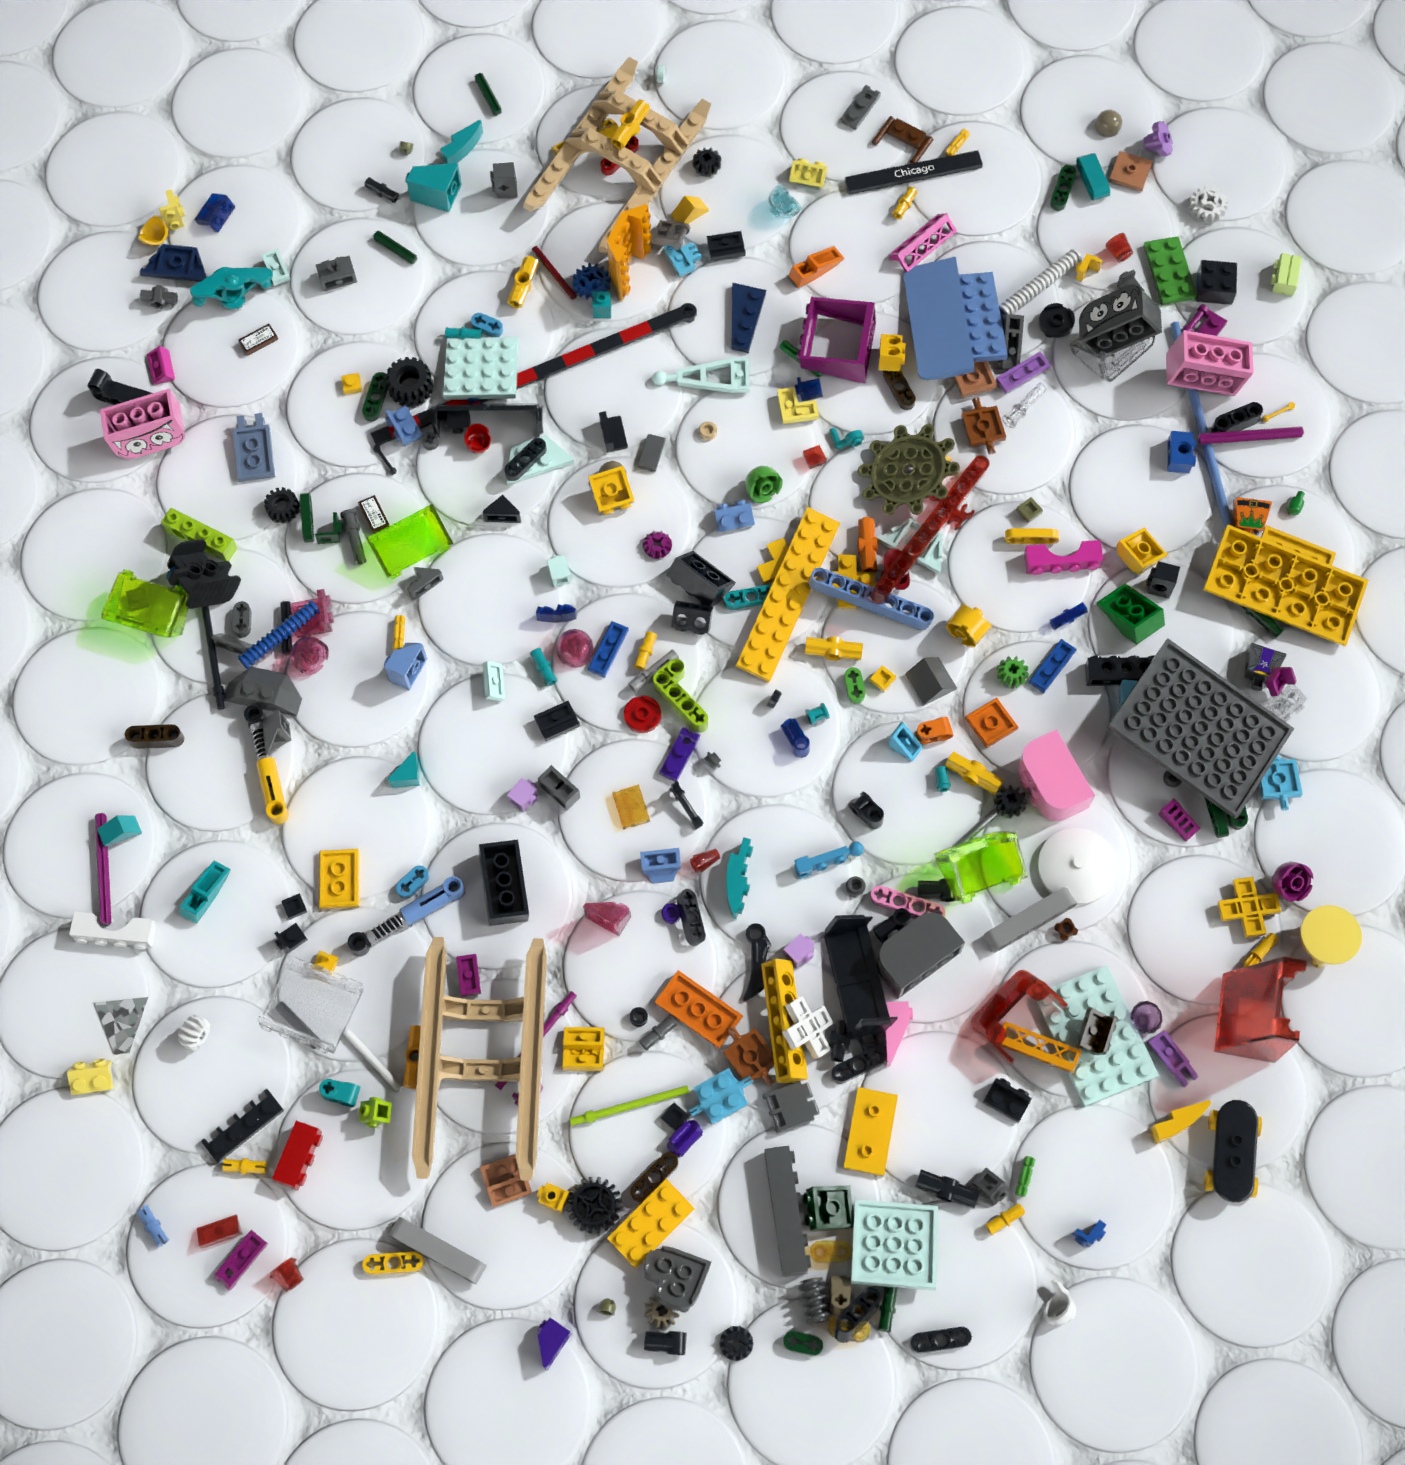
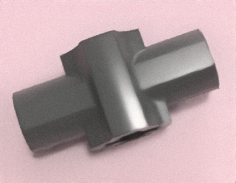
M156 285L152 287V290H141L140 301L149 302L151 306L162 309L166 307V303L177 304L178 293L168 292L167 288Z

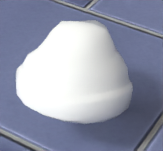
M1053 1279L1051 1284L1056 1293L1045 1306L1044 1318L1050 1324L1062 1325L1075 1318L1076 1305L1069 1296V1291L1057 1279Z

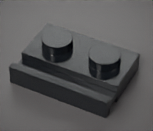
M741 231L707 236L711 261L746 256Z
M569 701L534 715V719L545 742L580 727V723Z

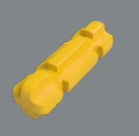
M962 129L959 135L951 142V146H948L945 150V155H955V152L968 139L970 132Z
M403 615L395 616L394 651L404 646L405 616Z

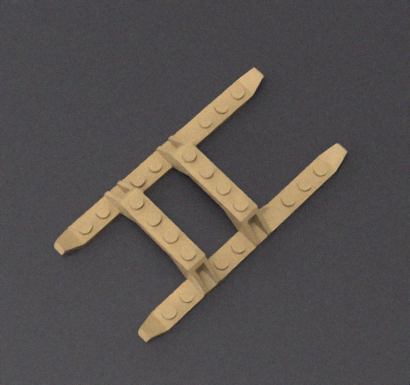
M628 57L604 90L600 92L597 100L593 102L592 107L576 129L572 131L571 136L567 138L566 143L532 188L524 202L523 208L532 212L544 206L580 154L585 152H596L624 168L631 175L636 188L621 212L644 204L649 205L706 123L711 103L702 98L680 128L677 127L676 123L651 109L648 111L640 125L652 131L665 146L664 151L653 167L650 161L625 147L623 149L617 148L611 143V139L597 132V130L609 114L623 115L628 113L637 102L624 94L633 81L638 61ZM620 214L608 229L599 245L598 251L604 255L608 254L607 239Z
M433 937L425 958L412 1159L417 1179H428L434 1158L437 1099L441 1080L519 1082L516 1161L521 1181H531L534 1176L538 1152L547 954L543 938H533L526 954L524 997L510 1000H467L444 995L447 963L446 945L444 937ZM443 1019L446 1021L523 1022L521 1057L494 1060L460 1059L442 1056L440 1054Z

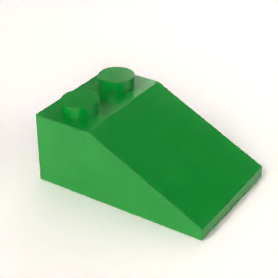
M1126 583L1097 602L1098 607L1117 629L1136 645L1165 626L1163 608Z

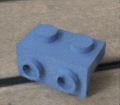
M745 499L735 501V505L728 506L727 503L716 505L717 509H713L718 532L755 525L751 503L746 502Z

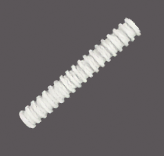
M1071 249L1066 255H1063L1062 258H1059L1058 261L1036 276L1034 280L1032 279L1030 283H1027L1026 286H1023L1022 289H1019L1018 292L1006 299V301L999 305L1000 315L1014 314L1057 281L1058 278L1076 266L1079 261L1081 262L1082 257L1079 251Z

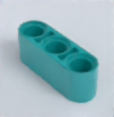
M1091 153L1077 157L1076 165L1090 199L1096 200L1110 196V186L1096 154Z

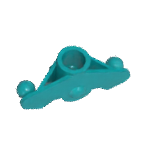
M221 267L212 275L191 287L192 303L197 307H202L206 303V298L214 297L222 300L221 305L225 308L238 309L245 304L244 295L257 283L263 289L271 287L273 271L265 267Z

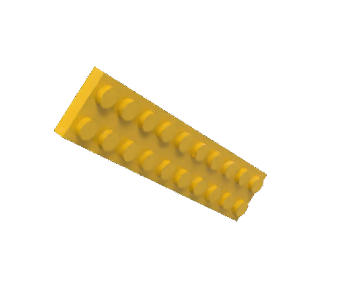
M809 507L805 509L735 667L768 683L771 681L811 591V587L808 584L810 575L815 568H821L840 522Z

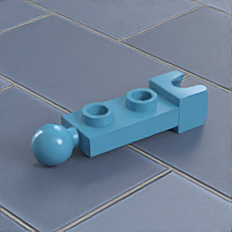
M855 841L849 845V848L844 846L812 858L804 856L794 860V868L798 878L802 879L812 875L814 870L822 871L828 868V865L844 863L849 855L855 857L862 855L864 847L860 842Z

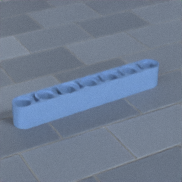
M815 568L808 581L809 586L813 590L919 630H926L934 619L933 611L925 606L824 568ZM814 577H819L822 581H817ZM832 584H838L840 588H835ZM850 590L856 591L857 594H852ZM867 597H872L875 601H870ZM885 603H889L892 608H888ZM903 610H907L910 614H905ZM920 617H925L927 621H923Z

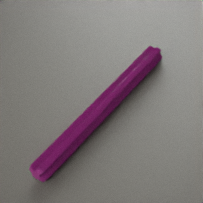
M1300 426L1201 433L1198 436V443L1214 444L1298 438L1304 435L1303 427Z
M105 813L95 815L99 921L101 925H110L111 901L108 846L104 847L97 830L107 822Z

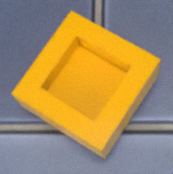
M359 373L341 376L345 395L362 392Z
M881 665L870 678V682L885 692L896 680L897 676Z

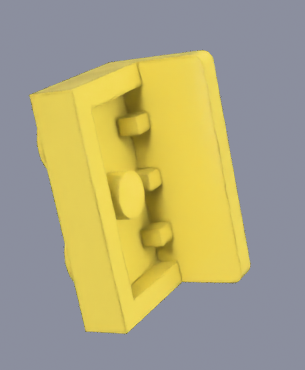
M172 189L165 191L169 205L160 207L159 212L168 231L185 227L182 219L185 213L178 195L174 196Z
M104 1058L94 1060L92 1063L85 1064L84 1061L72 1064L67 1071L71 1095L112 1089L114 1087L110 1070L112 1061H105Z

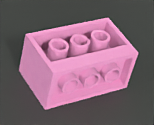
M1183 330L1166 353L1168 385L1235 396L1254 373L1252 342Z

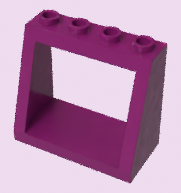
M811 297L810 304L806 305L807 319L803 320L804 334L800 336L801 350L798 349L797 360L800 361V368L858 383H866L876 327L875 302ZM818 315L863 326L857 360L810 356Z

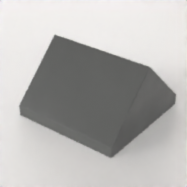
M939 657L923 658L905 673L924 706L957 690L955 683Z

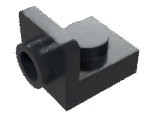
M294 923L280 934L278 931L274 933L277 937L274 940L280 950L285 949L287 953H290L308 940L297 923Z

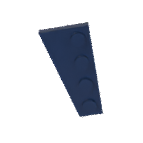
M732 282V350L749 353L766 297V290Z

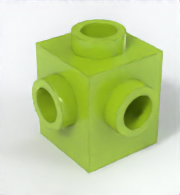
M370 1097L367 1101H361L359 1122L366 1123V1127L379 1128L381 1124L390 1123L392 1103L382 1101V1098Z

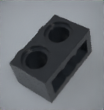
M676 601L671 627L682 632L690 630L699 635L708 634L711 627L713 607ZM684 614L687 620H681L678 615ZM697 618H704L706 623H699Z

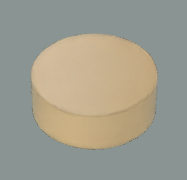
M712 422L702 423L699 427L700 437L706 441L713 440L717 435L716 425Z

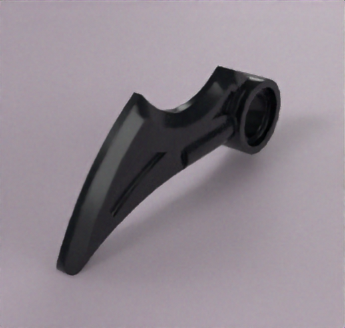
M757 923L749 925L746 929V939L751 943V974L743 1001L753 998L764 989L761 964L766 962L768 950L772 946L766 936L764 927ZM758 929L761 932V937L753 939L750 936L751 930Z

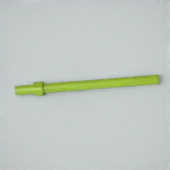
M686 1085L601 1110H589L585 1114L569 1118L571 1126L585 1122L588 1124L593 1123L599 1118L688 1094L689 1089Z

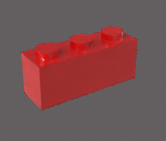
M297 1120L295 1121L273 1174V1181L299 1190V1187L304 1185L307 1178L306 1170L308 1166L311 1167L315 1158L313 1154L315 1148L320 1146L323 1139L322 1131L319 1128Z

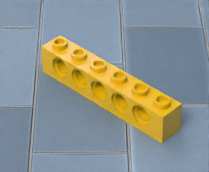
M773 959L762 963L761 966L776 1081L792 1084L808 1079L804 1045L802 1044L798 1048L791 1050L782 1033L794 1024L785 1005L797 998L793 964L789 960Z

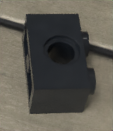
M1158 561L1156 567L1151 568L1150 575L1147 577L1146 586H1149L1147 593L1169 599L1177 583L1180 567Z

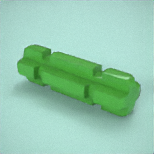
M1024 1157V1166L1021 1167L1018 1179L1019 1185L1016 1186L1015 1190L1017 1196L1025 1197L1027 1195V1187L1029 1186L1033 1172L1032 1168L1035 1164V1158Z

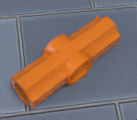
M870 517L858 519V554H860L861 572H877V537H875L874 519Z

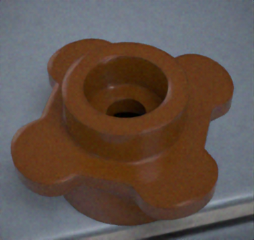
M1065 918L1060 924L1056 923L1054 926V930L1058 931L1060 939L1063 941H1067L1070 936H1075L1078 933V929L1075 928L1070 918Z

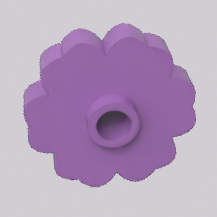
M1164 121L1153 123V133L1148 134L1143 140L1146 150H1157L1161 157L1171 155L1173 152V140L1167 124Z

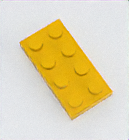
M665 1178L606 1238L636 1269L645 1260L649 1251H654L695 1208Z

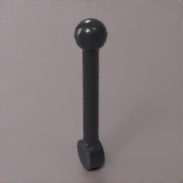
M375 445L373 447L374 452L378 453L381 456L383 461L390 469V473L393 475L396 474V468L391 466L389 461L381 452V447L379 445Z

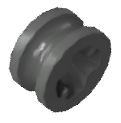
M426 432L422 436L424 448L434 450L438 447V436L434 432ZM428 439H432L433 443L429 444Z

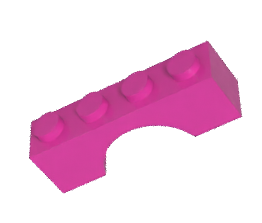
M1100 540L1082 541L1079 549L1069 556L1055 555L1047 549L1045 544L1026 546L1024 551L1026 573L1039 575L1044 572L1055 574L1061 571L1097 570L1101 568L1103 563Z

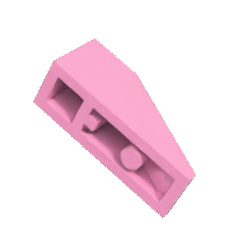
M908 1001L886 1002L889 1016L898 1017L893 1025L884 1032L886 1066H891L910 1020H913L912 1007L909 1008Z

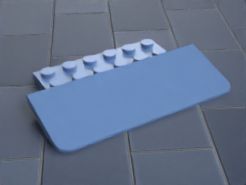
M956 256L914 266L909 272L904 271L903 278L918 375L921 379L938 380L974 372V362L1007 360L1008 354L993 272L959 274Z

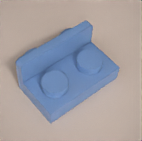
M407 406L392 413L389 409L385 410L387 414L385 420L389 428H394L393 434L397 442L401 441L403 446H406L422 438L423 434Z

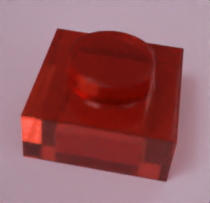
M820 445L803 451L802 455L809 469L827 463Z

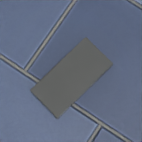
M652 434L647 435L638 468L656 472L666 438Z

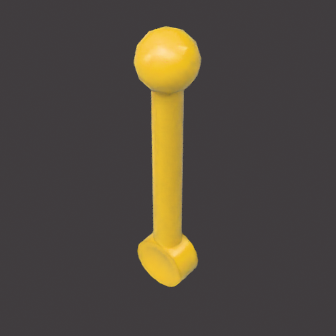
M1290 402L1288 406L1270 415H1264L1262 420L1268 422L1270 418L1286 410H1293L1295 403Z

